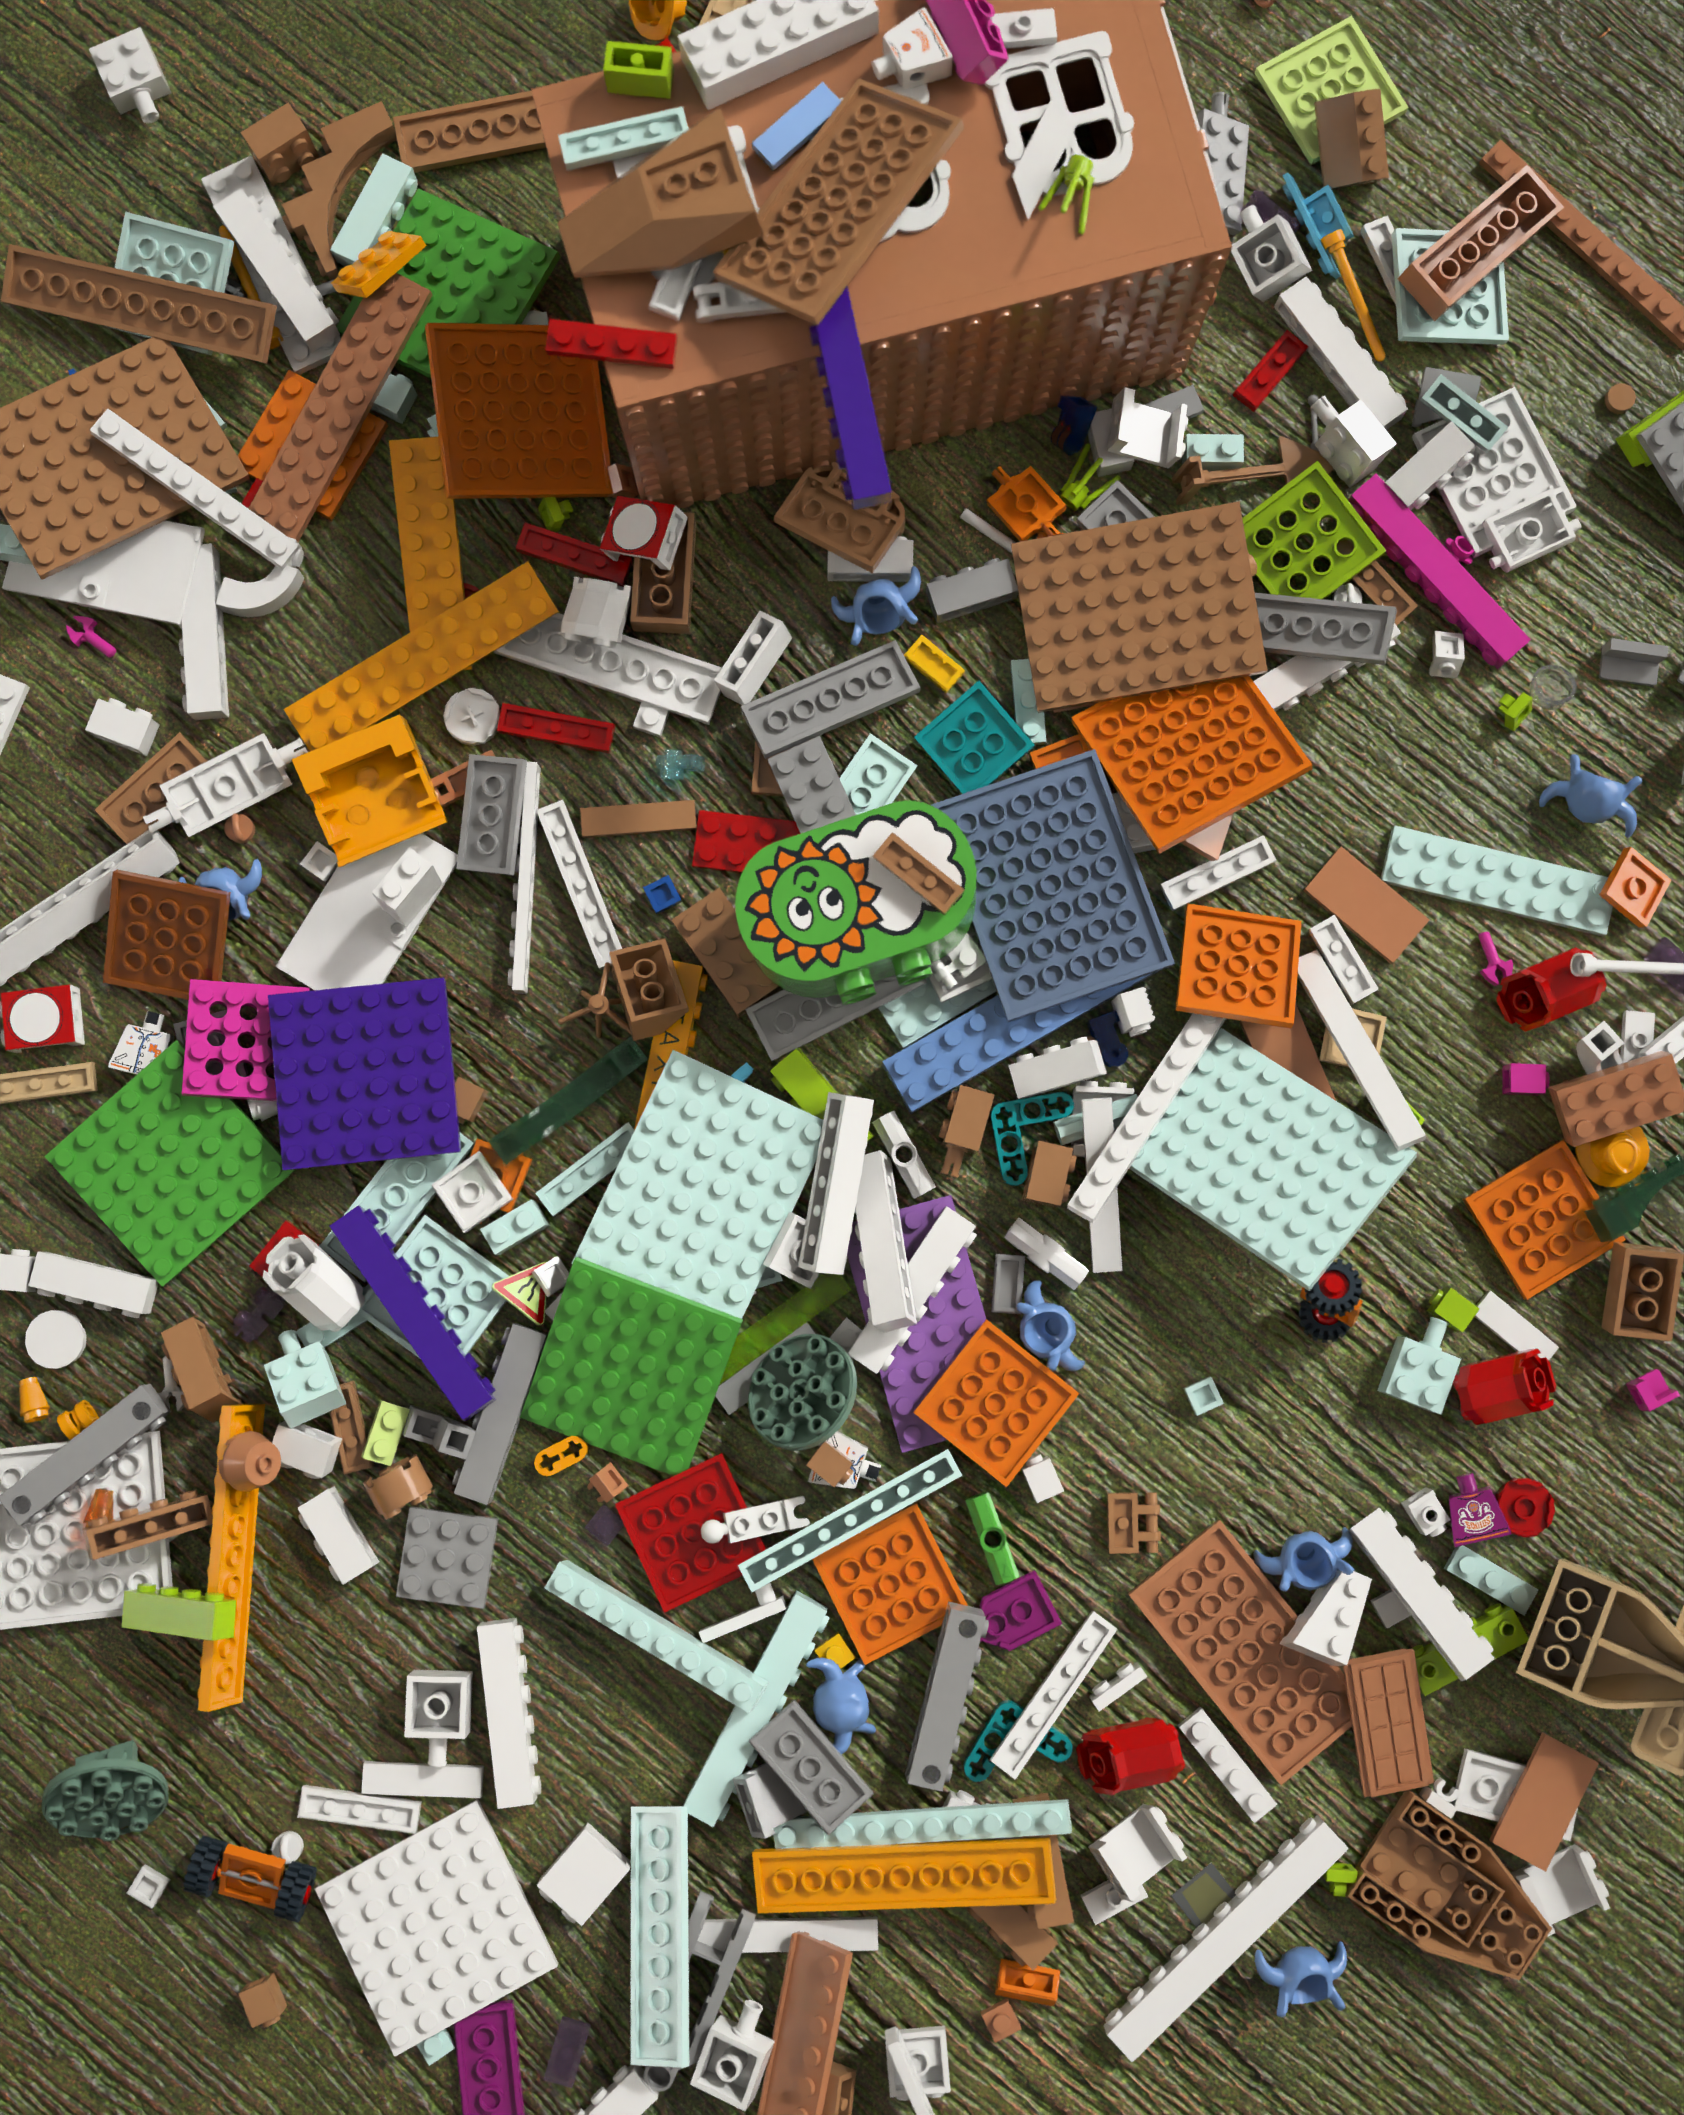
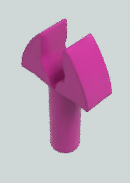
M73 616L75 620L83 625L85 633L75 632L66 625L68 635L77 647H80L82 642L88 641L108 657H113L116 654V648L94 633V627L98 624L94 619L85 616Z
M1486 931L1480 933L1478 937L1488 964L1486 969L1479 972L1489 983L1497 986L1499 981L1495 975V970H1501L1503 977H1506L1513 972V961L1511 959L1505 962L1499 958L1491 935Z

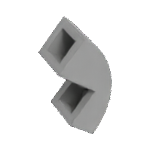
M410 1405V1411L402 1432L404 1437L431 1444L438 1452L467 1459L476 1433L474 1429L449 1417Z

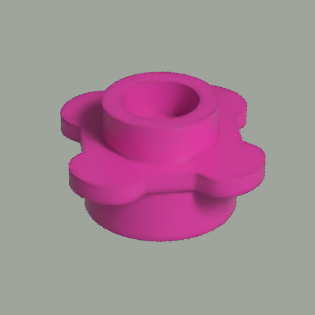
M1458 536L1454 540L1448 538L1445 541L1448 551L1458 562L1462 561L1467 565L1472 563L1473 558L1470 555L1474 552V549L1466 537Z

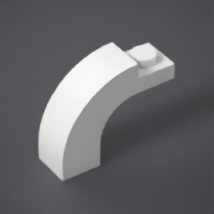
M290 538V539H292L294 542H296L297 544H299L296 539ZM300 544V549L283 570L275 566L271 573L262 580L246 583L224 577L215 604L223 612L241 617L263 616L285 606L299 591L305 578L296 569V567L301 565L304 555Z
M1605 1021L1583 1037L1576 1045L1578 1058L1587 1074L1623 1063L1618 1048L1624 1042Z

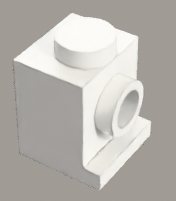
M1426 1487L1401 1502L1419 1533L1425 1536L1430 1534L1431 1537H1435L1447 1529L1445 1523L1450 1521V1518L1436 1498L1435 1492ZM1429 1510H1433L1435 1516L1428 1521L1426 1513Z

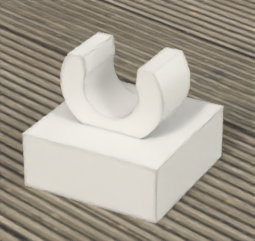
M1439 1777L1434 1782V1791L1425 1786L1418 1795L1451 1819L1457 1808L1450 1802L1458 1797L1459 1791L1452 1787L1447 1794H1443L1442 1787L1446 1781Z

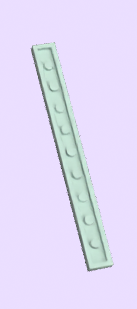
M1068 1799L852 1813L829 1835L812 1816H799L774 1828L775 1849L892 1845L1070 1834L1072 1827Z

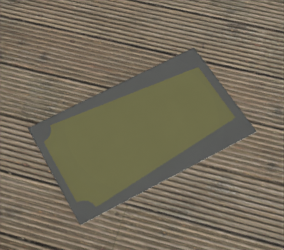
M1211 1862L1171 1896L1197 1928L1202 1923L1207 1924L1214 1917L1213 1913L1216 1908L1223 1902L1228 1903L1236 1894Z

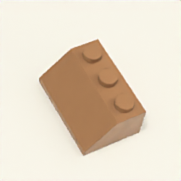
M1380 88L1353 92L1315 102L1323 187L1329 185L1331 189L1377 183L1389 178Z
M665 938L609 952L612 975L633 1041L662 1034L689 1011Z

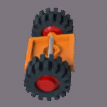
M1342 1259L1332 1262L1312 1289L1308 1291L1302 1287L1300 1297L1303 1298L1299 1310L1301 1328L1304 1327V1333L1307 1336L1311 1334L1312 1339L1315 1341L1318 1338L1322 1339V1343H1327L1328 1340L1336 1342L1339 1337L1342 1339L1350 1327H1353L1363 1304V1301L1359 1299L1362 1291V1280L1358 1278L1359 1272L1357 1269L1353 1271V1265L1349 1262L1347 1265L1342 1264Z
M202 1836L195 1847V1852L192 1854L191 1862L187 1868L188 1872L184 1879V1891L209 1897L220 1877L218 1894L274 1909L275 1917L298 1923L301 1917H303L308 1900L311 1897L317 1868L292 1861L283 1879L286 1859Z

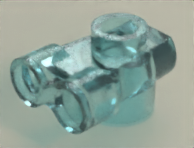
M665 750V755H657L656 767L661 769V779L684 780V770L704 772L705 759L704 756H699L698 754L682 755L681 750Z

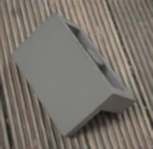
M1611 638L1602 646L1599 678L1654 686L1657 684L1659 663L1668 656V646Z

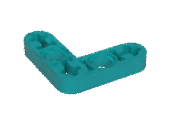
M1057 1092L1002 1102L992 1109L990 1113L992 1131L1001 1177L1006 1184L1010 1186L1020 1185L1028 1176L1020 1126L1059 1120L1069 1116L1073 1111L1074 1102L1068 1094ZM1057 1098H1061L1062 1102L1068 1103V1107L1064 1109L1063 1114H1060L1058 1109L1048 1111L1050 1117H1045V1106L1042 1100L1047 1099V1105L1055 1104ZM1035 1103L1039 1106L1040 1114L1037 1118L1030 1119L1025 1116L1024 1107L1026 1104ZM1000 1108H1004L1005 1112H1011V1117L1007 1119L1008 1128L1014 1126L1015 1132L1006 1131L1000 1135L998 1134L997 1129H1003L1002 1120L996 1119V1115L1000 1113ZM1011 1136L1016 1140L1017 1148L1014 1152L1007 1153L1001 1148V1140L1004 1137ZM1019 1154L1021 1160H1014L1016 1169H1021L1022 1174L1018 1176V1181H1013L1012 1177H1007L1006 1172L1011 1170L1010 1161L1004 1163L1003 1157L1011 1158Z
M1004 1700L995 1707L964 1760V1772L970 1780L974 1782L985 1780L995 1766L985 1756L982 1761L984 1771L972 1773L970 1763H977L982 1756L981 1752L977 1751L978 1748H981L984 1753L990 1756L997 1749H990L985 1746L984 1739L986 1735L996 1733L1001 1737L1002 1742L1015 1723L1011 1719L1003 1722L1001 1711H1008L1010 1708H1013V1715L1018 1718L1025 1708L1010 1700ZM1051 1726L1049 1731L1052 1733L1049 1735V1738L1056 1743L1064 1740L1063 1745L1066 1750L1064 1752L1058 1751L1057 1754H1054L1053 1746L1045 1741L1047 1734L1036 1750L1056 1762H1063L1072 1754V1743L1066 1734Z

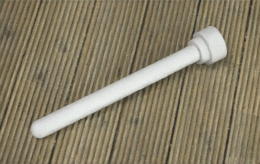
M1576 953L1570 962L1571 972L1577 977H1589L1596 971L1684 975V963L1597 960L1589 953Z

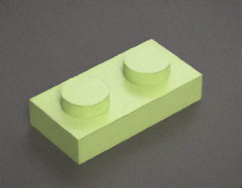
M380 1400L361 1457L391 1466L410 1409Z

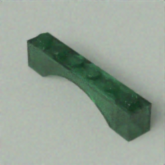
M630 1036L555 1095L488 1141L489 1146L505 1167H508L647 1063L648 1058Z
M1675 1154L1663 1161L1665 1166L1657 1170L1656 1167H1652L1639 1174L1641 1179L1633 1183L1630 1180L1615 1188L1617 1193L1609 1197L1608 1194H1605L1591 1201L1593 1206L1584 1212L1601 1242L1615 1240L1639 1226L1643 1212L1654 1195L1671 1180L1684 1174V1155Z

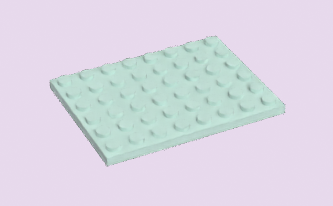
M1220 1028L1129 1169L1310 1291L1415 1160L1417 1152L1409 1147L1397 1151L1386 1132Z
M672 1050L574 1259L576 1257L582 1258L742 1319L766 1269L763 1263L789 1212L793 1211L817 1160L823 1120Z

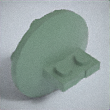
M818 1334L794 1336L775 1345L753 1372L749 1389V1413L758 1433L771 1444L791 1451L813 1448L832 1437L848 1418L856 1398L857 1375L852 1359L846 1350L835 1341Z
M133 1740L100 1752L96 1751L75 1758V1766L59 1773L45 1787L42 1794V1813L47 1822L58 1829L59 1834L63 1836L74 1835L113 1841L119 1835L146 1830L148 1824L161 1815L168 1803V1783L157 1769L137 1761L138 1746Z

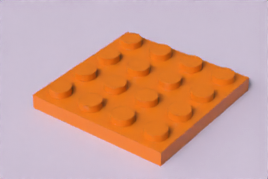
M288 370L238 454V458L248 475L255 480L258 478L264 481L316 385L291 370ZM368 413L315 511L316 513L333 521L388 427L386 421Z
M1187 903L1175 1011L1292 1028L1295 1016L1301 921Z
M1564 1140L1556 1142L1462 1199L1524 1300H1528L1613 1248L1614 1242L1622 1243L1626 1240Z
M985 1319L913 1413L1007 1487L1080 1393Z
M916 1502L812 1559L864 1665L942 1626L948 1601L968 1606Z

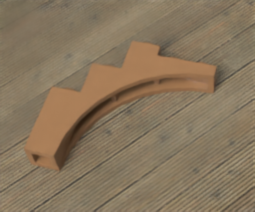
M382 101L320 128L325 137L320 142L326 155L301 166L306 176L301 180L307 193L282 204L286 213L282 219L288 232H295L299 241L305 240L311 253L317 252L319 259L315 263L322 277L327 275L330 280L336 279L339 272L330 249L333 245L334 219L340 199L349 181L363 163L380 149L397 140L396 131Z

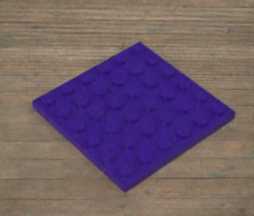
M444 977L268 995L282 1169L284 1171L461 1152L447 989Z

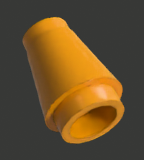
M37 1377L20 1380V1416L24 1417V1422L32 1423L48 1418L50 1406L38 1383Z

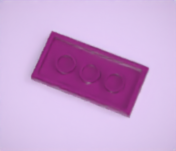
M514 1999L496 2001L454 2024L462 2115H525Z

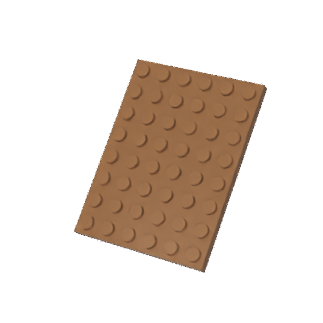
M152 337L0 408V509L41 580L192 508L190 504L91 435L90 429L107 408L224 492L250 480L246 469L170 341Z
M1239 501L1011 543L1038 713L1267 673Z

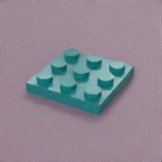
M980 681L976 682L914 736L917 742L962 794L992 784L1035 747L1034 743Z

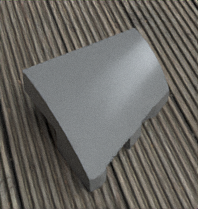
M1425 367L1422 374L1419 398L1415 403L1412 427H1419L1422 423L1436 419L1438 421L1444 420L1420 401L1440 374L1475 401L1481 376Z

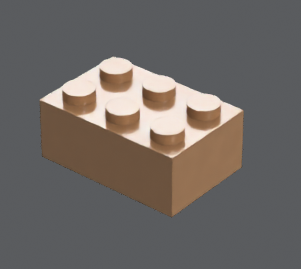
M1614 1242L1601 1328L1616 1336L1672 1341L1684 1254L1667 1247Z

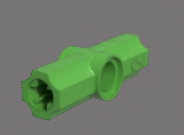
M990 1492L979 1493L965 1499L995 1585L1004 1584L1020 1577ZM994 1530L1000 1533V1540L995 1545H987L984 1537L987 1532Z

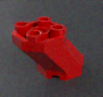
M1574 947L1502 978L1500 984L1503 985L1502 990L1498 992L1496 1001L1504 1019L1511 1024L1516 1022L1521 1025L1519 1028L1526 1032L1599 1001L1601 993L1605 991L1607 986L1603 972L1596 971L1589 977H1577L1572 974L1570 969V962L1574 954L1589 953L1593 957L1594 954L1589 950H1580Z
M1538 1348L1472 1362L1460 1367L1459 1374H1456L1453 1380V1386L1459 1395L1462 1417L1466 1421L1472 1420L1475 1425H1480L1527 1413L1543 1411L1552 1407L1554 1399L1549 1400V1395L1555 1392L1556 1383L1550 1362L1546 1357L1540 1358L1537 1354L1541 1352Z
M1146 1717L1135 1722L1094 1729L1082 1735L1081 1739L1084 1741L1078 1744L1076 1748L1081 1774L1085 1779L1091 1778L1095 1785L1091 1787L1096 1793L1112 1796L1121 1791L1167 1783L1175 1779L1178 1773L1185 1768L1178 1731L1173 1724H1166L1163 1719Z

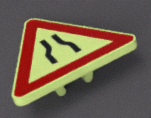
M542 1262L493 1283L491 1286L492 1290L536 1325L544 1323L546 1294L532 1272L547 1262Z

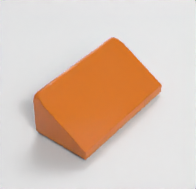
M1001 1958L995 1995L1054 2006L1057 2002L1060 1970L1037 1966L1032 1970L1027 1964L1021 1966L1017 1961Z

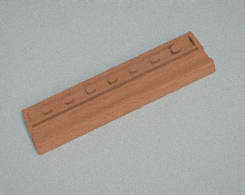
M798 1931L791 1936L772 2040L775 2043L767 2062L757 2115H822L853 1953L828 1941L817 1940L809 1936L810 1933Z

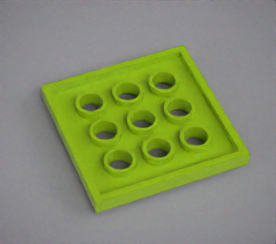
M1318 461L1242 518L1247 550L1257 564L1256 577L1269 594L1325 599L1386 553L1385 548ZM1307 495H1315L1320 503L1317 508L1310 510L1304 507L1303 499ZM1292 513L1296 517L1295 524L1291 527H1283L1279 522L1282 514ZM1325 517H1331L1336 521L1337 526L1331 532H1325L1320 528V522ZM1262 530L1269 531L1273 536L1272 541L1267 545H1261L1256 541V535ZM1301 535H1308L1312 538L1313 545L1307 550H1302L1296 544L1297 539ZM1346 539L1353 543L1354 549L1351 553L1344 555L1338 552L1337 544L1341 540ZM1278 553H1285L1289 556L1290 562L1287 566L1279 568L1273 563L1274 556ZM1324 557L1329 560L1330 568L1326 572H1318L1314 569L1313 563L1317 558ZM1295 575H1302L1307 581L1306 586L1301 590H1295L1290 586V580Z

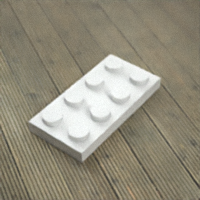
M1464 1748L1455 1786L1459 1791V1795L1452 1801V1804L1457 1808V1811L1498 1822L1526 1765ZM1578 1807L1562 1838L1564 1840L1571 1841Z

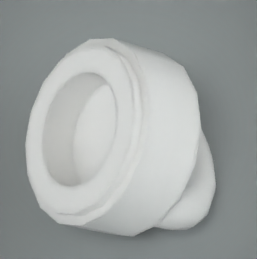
M1348 583L1336 590L1332 600L1362 603V594L1352 583Z
M293 1831L281 1833L272 1844V1855L286 1859L285 1865L297 1860L304 1848L302 1838Z

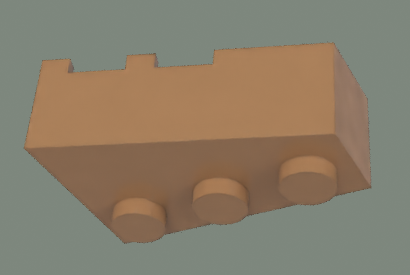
M191 1317L161 1332L164 1340L162 1344L163 1352L173 1364L174 1368L171 1370L175 1382L181 1386L183 1391L181 1401L188 1411L191 1410L214 1423L219 1420L222 1405L243 1404L241 1398L237 1400L233 1397L228 1387L232 1380L229 1374L223 1375L217 1360L220 1358V1355L205 1324Z

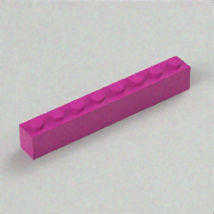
M1377 474L1373 475L1349 497L1348 501L1379 542L1385 547L1388 557L1395 562L1398 561L1405 569L1406 576L1423 588L1427 599L1432 603H1436L1443 610L1445 618L1462 630L1465 640L1472 645L1475 644L1482 652L1483 659L1489 665L1499 669L1531 640Z

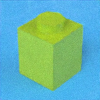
M1443 1288L1433 1293L1428 1302L1431 1306L1427 1312L1435 1318L1449 1323L1448 1327L1454 1332L1463 1333L1480 1308L1454 1289Z

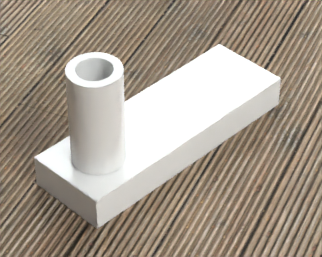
M771 1583L757 1589L755 1594L759 1601V1606L702 1628L699 1631L702 1643L786 1610L787 1605L784 1597L776 1598Z

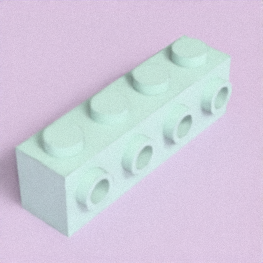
M382 153L330 249L337 263L345 267L352 265L359 259L358 255L363 250L372 248L379 242V236L387 231H392L391 229L396 220L399 221L403 216L406 201L409 196L412 197L417 189L418 182L412 167Z

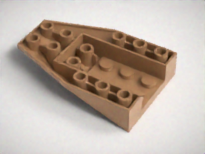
M718 108L644 158L557 222L575 278L672 270L764 235L721 108Z
M1411 1790L1404 1791L1356 1865L1357 1880L1355 1884L1346 1883V1895L1422 1950L1516 1980H1520L1552 1930L1539 1910L1488 1845Z

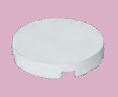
M468 688L451 696L445 705L444 722L451 736L460 743L471 746L484 744L497 733L500 707L492 695L484 690Z
M50 1310L38 1315L31 1321L26 1331L25 1345L28 1355L35 1363L45 1368L59 1369L75 1362L80 1358L86 1347L87 1335L80 1323L81 1321L77 1316L61 1310Z

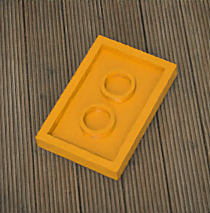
M387 231L379 236V242L372 248L363 250L358 255L359 259L352 265L342 268L338 272V277L331 284L338 293L367 298L426 247L424 240L418 235Z

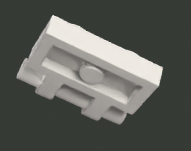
M966 933L959 945L947 955L951 963L944 966L941 960L931 962V968L936 973L934 976L938 982H943L947 989L950 990L958 984L951 974L958 970L963 978L966 979L986 964V960L982 951L969 934Z

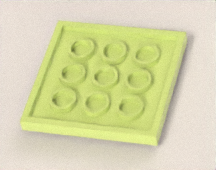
M1352 16L1256 67L1255 70L1256 77L1310 165L1320 161L1315 102L1353 92L1380 88L1384 125L1404 115L1409 108Z

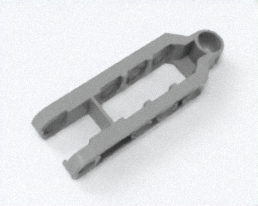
M700 1891L688 1920V1962L693 1953L719 1966L689 2038V2066L697 2063L700 2058L707 2035L719 2011L756 1917V1914L742 1908L724 1952L701 1943L697 1940L711 1903L714 1900V1896ZM646 2066L644 2081L654 2091H665L672 2085L677 2071L683 2068Z

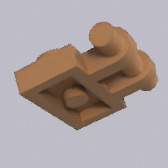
M1136 1492L1107 1493L1109 1554L1139 1553V1541H1146L1147 1553H1158V1541H1161V1531H1158L1157 1514H1160V1504H1157V1492H1145V1504H1138V1493ZM1138 1514H1146V1531H1138Z

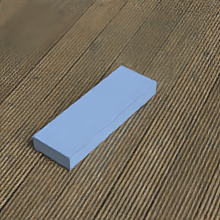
M821 82L752 142V149L774 171L819 132L841 101Z

